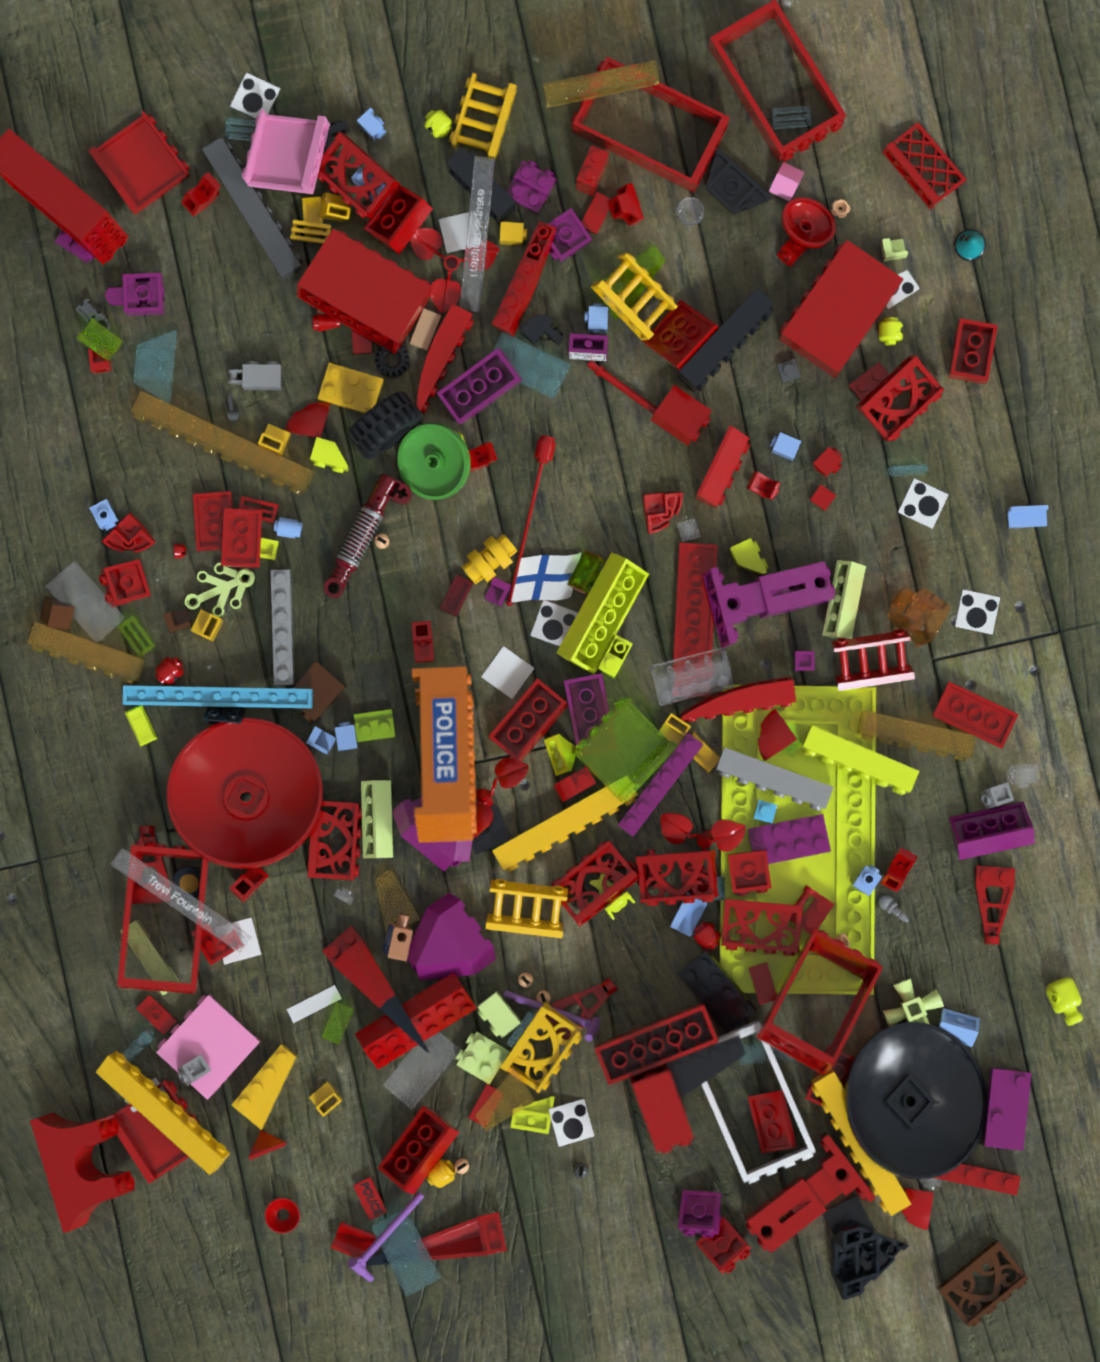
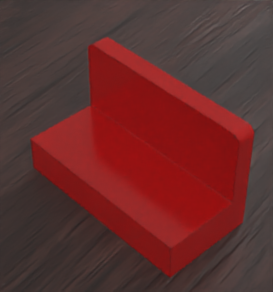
M341 1222L331 1248L354 1258L360 1257L376 1240L377 1236Z

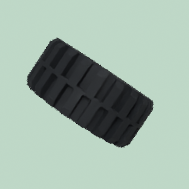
M396 392L383 399L360 417L349 429L348 438L364 458L368 460L376 458L400 442L422 420V413L405 392Z

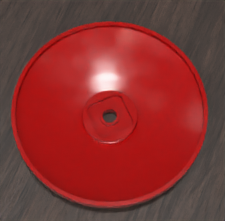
M243 718L241 724L220 722L197 734L177 756L167 785V803L170 817L182 840L194 852L206 860L221 866L238 869L266 866L283 859L295 851L313 830L321 811L323 799L319 767L304 742L291 731L278 724L254 718ZM244 793L251 795V799L247 802L240 799Z

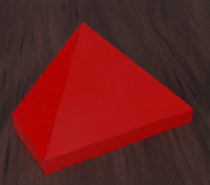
M261 1130L248 1156L249 1160L286 1146V1140Z

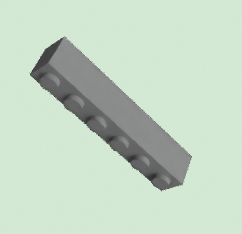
M290 569L270 570L274 686H295L292 572Z
M725 747L716 767V770L719 771L718 775L730 778V775L737 777V782L748 785V782L756 784V789L765 792L766 789L773 790V795L784 798L785 795L792 797V802L801 805L803 802L810 804L809 808L820 811L821 808L826 809L833 787Z

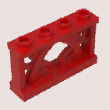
M341 132L337 134L334 142L323 154L317 176L322 182L325 180L329 183L328 188L337 194L339 192L343 196L341 199L349 206L352 204L356 207L355 212L363 218L365 216L372 218L373 214L393 189H396L400 184L398 180L354 141ZM343 145L339 158L334 157L333 155ZM352 156L355 157L356 160L353 164L346 162V160L350 161ZM329 161H336L338 166H330V168L334 169V172L328 174L325 169L326 164ZM365 164L362 176L366 185L348 186L345 167L356 168ZM370 172L374 174V177L370 179L372 181L371 183L368 181L367 175ZM384 183H386L387 185L383 188L379 195H377L375 189L379 188ZM371 191L373 202L369 206H364L361 199L366 197L368 201L369 194L367 192ZM349 193L356 194V198H354Z
M909 355L855 407L882 438L890 442L896 440L904 428L910 427L914 423L913 419L925 413L928 409L927 406L942 396L941 393L944 391V388L940 386L923 366L917 356ZM915 367L924 376L923 378L916 379L913 371ZM904 378L906 381L905 384H907L908 382L910 384L902 387L900 385V381ZM928 382L930 384L931 390L927 395L922 394L923 389L927 388L918 387L919 383ZM893 387L902 391L910 389L908 408L890 409L893 403L891 392ZM884 396L888 397V403L886 407H883L886 404V402L883 403L881 401V399ZM871 408L881 413L878 420L869 412ZM885 415H888L886 418L887 425H889L891 420L894 421V426L889 430L884 429L882 425Z
M322 801V806L338 808L334 816L320 811L318 820L310 833L307 877L355 880V877L359 876V865H356V857H360L361 846H357L358 838H361L362 827H359V819H362V807H360V803ZM343 809L351 810L353 813L352 820L346 821V815H343L341 820L337 819L339 812ZM330 821V828L327 831H323L321 825L326 823L328 826ZM337 826L344 834L347 842L339 852L333 855L328 845L319 842V837L329 835L334 827ZM353 826V836L347 827ZM352 847L351 857L345 855ZM326 849L328 851L329 858H327L326 854L324 856H321L319 853L320 850ZM338 861L339 866L343 868L342 863L348 861L349 870L346 873H339L335 868L334 862ZM331 865L334 874L317 873V868Z
M604 841L596 847V851L593 854L584 856L578 866L569 868L566 875L562 879L557 878L552 882L551 886H562L564 888L570 885L572 887L568 893H576V896L567 898V901L561 900V904L578 926L581 927L636 883L639 877L612 843ZM607 853L614 856V864L611 868L608 867L610 864L609 858L607 862L601 861L602 856ZM619 861L629 872L625 876L615 870ZM586 874H606L602 881V888L604 890L602 895L594 891L583 893V883ZM610 876L612 877L609 881H614V885L611 887L607 886V880ZM591 895L594 897V901L588 903V898L583 899V897ZM577 901L580 912L576 915L567 903Z
M715 850L637 856L636 865L638 864L640 903H646L647 906H656L658 902L665 901V905L677 904V900H683L684 904L695 903V899H702V902L714 901L713 898L719 897ZM704 859H707L708 875L701 873ZM677 861L680 869L685 874L691 875L688 882L679 890L664 879V877L672 872L674 862ZM687 862L692 864V867L689 869H694V872L686 869ZM646 864H648L649 869L653 875V877L649 878L648 880L646 873ZM665 864L667 865L668 870L665 873L661 874L660 871H664L662 870L661 865ZM699 877L705 878L709 883V889L706 892L698 890L699 885L705 886L702 881L698 880ZM654 880L658 883L653 886L652 890L655 888L659 889V894L656 896L651 895L648 891L649 884ZM692 889L694 894L685 895L689 890ZM666 891H667L668 893L672 894L673 896H664V895H665V893H666Z
M725 899L721 942L722 946H726L725 950L737 951V947H743L746 952H756V949H764V953L776 954V951H784L783 955L795 956V952H800L804 906ZM730 907L735 908L738 922L729 925ZM761 910H766L768 921L776 926L777 929L767 937L760 939L751 931L747 924L755 922L760 917ZM752 911L754 917L745 921L744 918H748L747 912ZM778 913L780 915V918L777 919L782 921L780 924L772 919L773 914ZM793 913H797L796 931L787 926ZM740 925L742 929L737 930L735 934H741V939L734 941L730 938L729 932L733 927ZM784 930L790 931L794 936V941L791 945L787 946L781 943L782 938L788 939V936L782 933ZM748 937L755 944H747L744 942L747 940ZM774 939L777 944V946L766 945L772 942Z

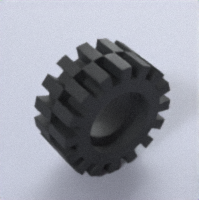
M380 346L375 356V364L378 371L388 378L400 377L409 367L410 360L406 348L400 346L396 352L400 358L398 365L389 367L385 363V357L392 352Z

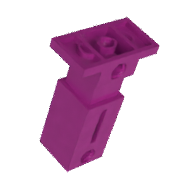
M825 561L761 576L751 581V584L738 586L737 582L723 586V574L718 570V567L711 568L702 574L721 648L729 647L737 642L738 632L733 626L746 621L749 617L759 615V618L763 619L825 604L834 599L835 588L829 580L830 569L825 564Z

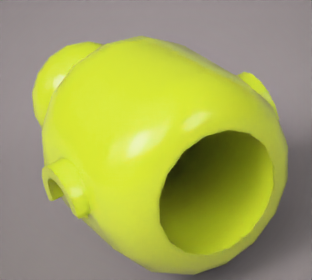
M1064 977L1048 984L1045 991L1054 1012L1057 1014L1064 1013L1065 1023L1068 1026L1083 1021L1082 1014L1076 1008L1081 1004L1082 999L1074 980L1070 977Z

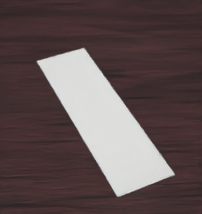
M334 985L288 1008L287 1011L293 1023L342 998Z

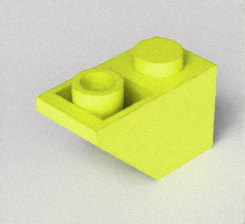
M316 437L310 458L314 462V466L325 468L326 465L333 467L332 471L338 473L348 472L349 467L336 443Z
M750 538L729 549L737 567L761 576L767 574L766 569H768V565L764 558H760L758 554L760 548L756 541L753 542Z
M616 635L597 670L614 679L633 643Z

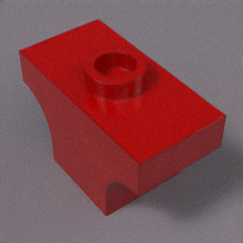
M633 183L626 184L618 189L617 196L608 201L613 220L623 219L628 226H633L644 219Z

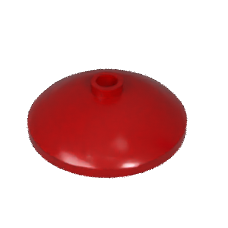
M795 198L789 201L782 211V225L786 233L797 243L810 248H819L827 245L834 237L836 231L834 218L821 203L810 198Z

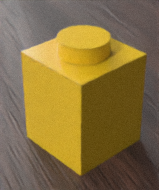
M501 222L500 244L523 246V240H527V229H524V223Z

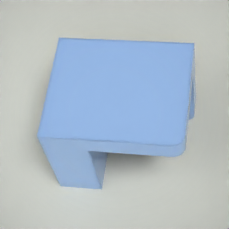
M315 726L306 743L328 755L336 738Z

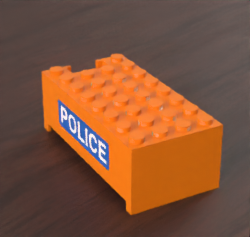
M467 667L412 669L413 683L420 682V689H415L416 706H420L422 808H415L419 843L473 841V834H477L473 727L474 706L471 691L469 692L468 685H471V673L467 674Z

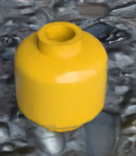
M439 1159L426 1179L430 1185L442 1188L454 1180L456 1170L449 1160Z

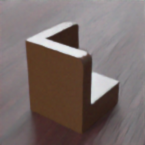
M187 609L163 614L168 631L171 634L193 626Z

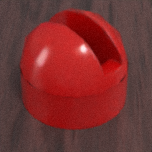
M173 544L174 559H181L186 556L187 548L183 544Z

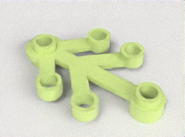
M217 563L214 566V571L218 575L226 574L235 579L227 582L208 575L205 571L198 572L197 580L199 582H207L217 587L198 596L189 594L185 598V605L189 609L195 610L200 606L201 602L220 594L217 605L213 608L212 612L215 616L222 617L225 613L224 606L230 590L236 586L238 588L235 597L230 601V606L233 609L241 608V599L246 587H250L255 581L254 573L247 568L236 571L226 566H223L224 570L222 572H217V567L221 565V563ZM200 574H206V579L200 580ZM243 575H248L249 580L244 582L242 580ZM196 599V605H190V600ZM238 600L239 606L234 607L233 601ZM217 608L222 609V613L220 615H217L215 613V610Z

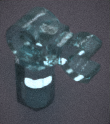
M147 1028L122 1054L130 1062L144 1049V1045H149L156 1038V1035Z

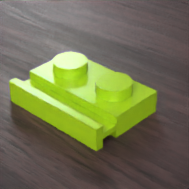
M392 709L354 714L357 742L396 737Z

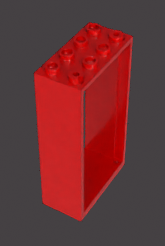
M776 0L769 2L710 37L708 45L710 52L778 163L782 160L784 162L789 161L794 157V153L798 151L800 153L810 148L809 144L814 141L819 143L826 138V134L831 131L836 133L843 128L842 125L847 115ZM774 18L833 115L832 118L785 146H782L723 49L726 45Z
M606 57L605 61L601 60L597 68V77H592L588 85V94L583 95L580 101L579 112L575 111L571 119L572 133L695 193L728 127L730 117L609 57ZM608 74L716 126L691 178L583 125Z
M8 129L1 136L0 176L5 182L101 264L104 265L107 261L109 262L118 248L125 245L129 237L103 207L12 130Z
M135 842V845H131L117 988L195 994L203 916L201 919L196 916L190 984L124 978L136 854L202 860L197 905L199 909L197 914L199 912L204 913L208 860L193 850H186V846L175 845L173 849L166 848L165 844H155L154 847L147 846L145 842Z

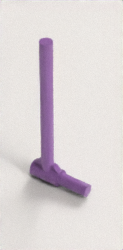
M505 990L503 995L504 998L537 1010L543 1005L541 1002ZM552 1007L572 1022L584 1026L587 1029L585 1039L592 1041L594 1034L597 1033L601 1024L599 1018L593 1017L587 1020Z
M418 1192L360 1257H352L348 1260V1266L368 1282L373 1281L374 1276L366 1270V1261L410 1214L424 1196Z

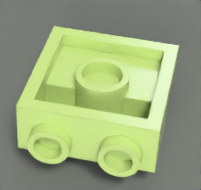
M477 1031L475 1035L471 1033L465 1042L468 1046L465 1051L461 1049L457 1055L456 1060L458 1063L456 1065L490 1085L510 1051Z

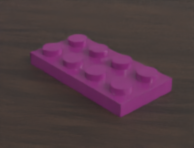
M823 814L747 829L751 850L766 849L768 864L831 852Z

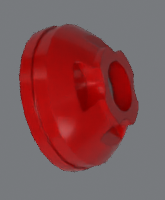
M288 1198L273 1200L265 1211L266 1224L276 1233L291 1232L296 1228L300 1220V1210L297 1204ZM280 1209L288 1210L289 1218L281 1220L278 1217V1211Z

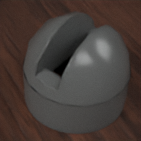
M577 1163L573 1168L574 1175L580 1179L585 1178L589 1173L588 1166L585 1163ZM580 1166L584 1167L582 1176L578 1175Z

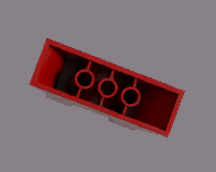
M53 1112L30 1120L63 1233L87 1224L91 1213L103 1201L135 1190V1180L130 1171H116L111 1174H103L95 1168L92 1162L91 1154L94 1146L118 1134V1123L113 1115L88 1122H74L61 1118Z

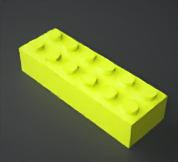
M611 552L556 653L577 667L595 674L649 573L627 558Z
M813 725L808 728L800 749L804 750L803 753L810 757L817 755L822 757V762L829 765L836 763L839 765V769L849 773L851 770L857 772L856 776L864 780L871 778L875 780L874 784L883 788L890 786L893 788L892 791L899 795L911 793L919 771Z

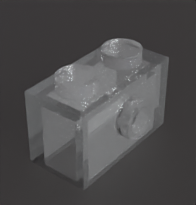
M1039 763L1010 766V770H1007L1008 781H1011V785H1018V788H1029V784L1040 783Z

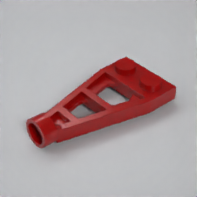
M155 825L139 826V842H145L147 846L151 847L158 844L155 836ZM150 833H151V836H150V837H145V836H144V834H150ZM137 854L132 904L171 902L170 880L162 856H155L154 862L145 863L143 855ZM153 866L156 868L159 876L158 883L162 884V888L157 886L158 889H156L158 883H154L152 886L153 883L145 884L142 882L141 878L145 867Z
M976 866L975 889L984 931V944L999 945L1000 932L1014 890L1015 868ZM988 886L1001 887L1003 889L999 903L993 904L988 902L985 892ZM987 908L999 909V917L996 923H990L987 920ZM989 933H994L995 936H989Z
M607 978L603 983L558 1000L551 1004V1006L564 1010L567 1006L577 1004L582 1009L581 1017L588 1020L605 1000L618 989L611 979ZM604 985L609 990V992L604 991ZM593 993L598 998V1001L590 1009H587L581 1002V999ZM548 1014L545 1015L553 1026L559 1024L558 1021ZM566 1027L556 1030L557 1034L559 1032H566L562 1035V1038L565 1040L571 1037V1032Z

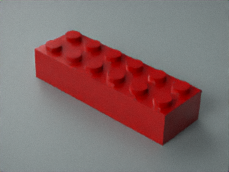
M454 972L401 1004L423 1041L477 1009L469 993ZM386 1014L355 1033L362 1049L377 1069L386 1066L391 1061L418 1046Z

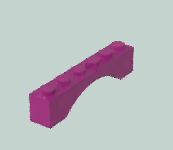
M688 733L618 826L634 837L703 744Z

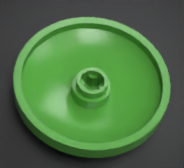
M427 423L412 429L402 440L398 451L399 472L405 484L418 496L430 500L445 499L457 493L468 479L471 465L469 451L464 440L452 428L439 423Z

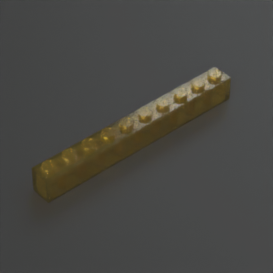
M143 391L140 392L131 410L135 415V419L144 423L145 420L152 422L151 426L161 431L163 428L170 431L169 435L179 439L182 436L187 439L186 442L195 447L199 444L204 447V451L212 455L216 452L221 455V459L229 463L233 460L239 463L238 467L246 471L250 468L256 471L255 475L263 479L267 476L273 479L272 483L283 487V484L289 486V490L295 494H306L315 475L314 471Z

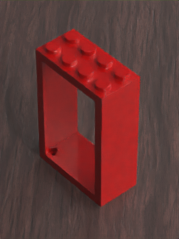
M815 929L805 940L756 1038L825 1075L834 1066L883 967L879 965L878 961L866 958L860 951L850 949L845 946L844 942L838 939L834 940L826 932ZM810 951L815 952L863 980L827 1053L772 1024Z

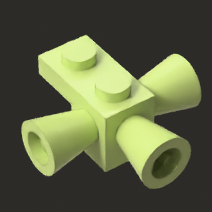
M909 978L893 985L903 1000L900 1003L901 1007L884 1010L883 1015L889 1027L900 1023L904 1019L907 1022L929 1024L926 1010L944 1007L937 989L922 999L919 996L915 997L912 981Z

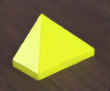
M560 734L544 739L555 775L558 776L571 771L577 754V747Z

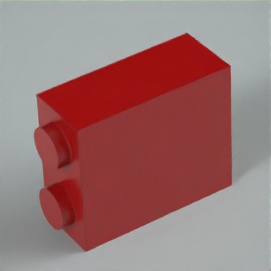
M591 145L576 179V190L594 197L608 165L609 152Z
M674 385L650 421L688 446L691 441L696 442L701 435V432H699L702 426L706 428L711 420L709 415L712 410Z

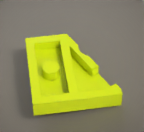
M551 1096L514 1108L510 1128L549 1134L551 1123L549 1109L553 1108L555 1097Z

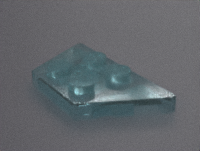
M171 331L140 343L136 349L133 383L166 404L171 402L177 331Z

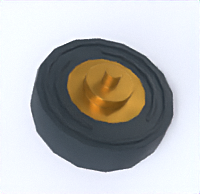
M194 867L180 868L171 879L173 893L184 901L198 899L201 871Z

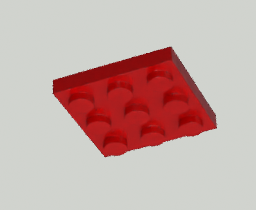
M682 300L676 304L678 307L675 310H670L652 329L654 335L649 340L642 341L648 348L679 370L719 329L714 322Z

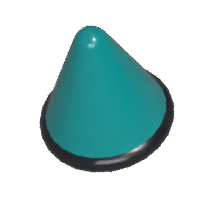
M972 229L960 232L954 241L956 254L966 261L977 260L983 255L986 248V241L983 235Z

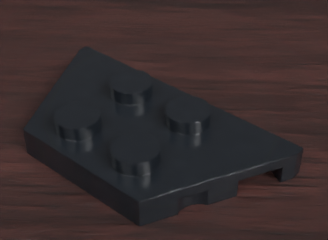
M719 148L716 150L705 189L729 212L736 214L769 202L772 199L766 191Z

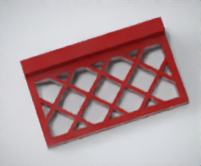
M919 122L895 141L889 143L882 151L884 156L930 210L967 180ZM916 129L922 135L921 140L912 139V132ZM899 142L908 143V150L901 151L896 145ZM911 143L921 144V152H911ZM924 145L931 146L934 149V155L924 154ZM910 156L920 157V166L912 165ZM923 158L933 159V168L923 167ZM936 159L943 160L946 163V169L936 168ZM922 170L932 172V181L925 180L922 177ZM935 173H945V182L935 181ZM949 174L956 175L960 181L956 184L948 183ZM935 185L944 186V193L940 197L934 191Z

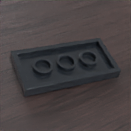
M708 949L678 972V975L700 1002L704 1004L705 1008L726 1033L757 1010Z

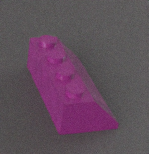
M1024 802L949 818L954 846L959 860L1035 844L1034 827Z

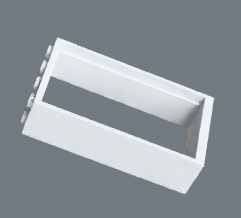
M756 1020L717 1037L719 1041L717 1043L739 1036L741 1039L758 1032L761 1027L760 1021ZM763 1041V1046L807 1146L746 1171L708 1081L702 1084L744 1183L748 1181L749 1184L760 1180L759 1176L763 1174L770 1176L778 1172L777 1168L782 1166L788 1168L795 1165V1161L798 1159L807 1160L813 1157V1153L816 1152L770 1045Z

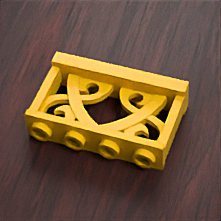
M544 1002L500 1068L536 1090L537 1093L541 1089L546 1090L551 1083L549 1079L551 1075H556L562 1067L560 1065L562 1059L567 1060L573 1050L570 1048L573 1043L577 1045L583 1037L581 1034L583 1028L553 1009L550 1004ZM548 1014L558 1021L559 1024L553 1026L545 1015ZM566 1027L570 1030L571 1037L565 1040L562 1038V1035L566 1032H559L557 1034L556 1030ZM541 1028L543 1030V1033L546 1030L548 1031V1033L540 1036L537 1033V1030ZM550 1036L553 1055L534 1059L535 1050L532 1043L528 1041L529 1038L544 1040ZM560 1045H566L560 1054ZM524 1049L530 1050V1059H527L528 1055L523 1054ZM512 1063L527 1066L525 1073L512 1065ZM554 1063L548 1071L546 1065ZM530 1067H534L535 1075H537V1071H542L543 1077L539 1080L533 1079L530 1076Z

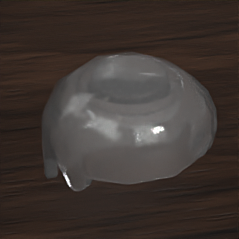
M687 197L680 201L676 208V215L681 223L685 226H694L703 220L705 210L700 200L695 197Z

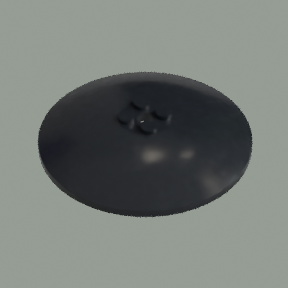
M907 1022L881 1030L872 1036L859 1050L849 1069L845 1088V1106L848 1122L856 1141L874 1163L899 1177L930 1179L954 1170L975 1149L986 1122L987 1093L985 1082L976 1060L960 1040L937 1026L919 1022ZM908 1096L912 1099L911 1107L906 1104Z

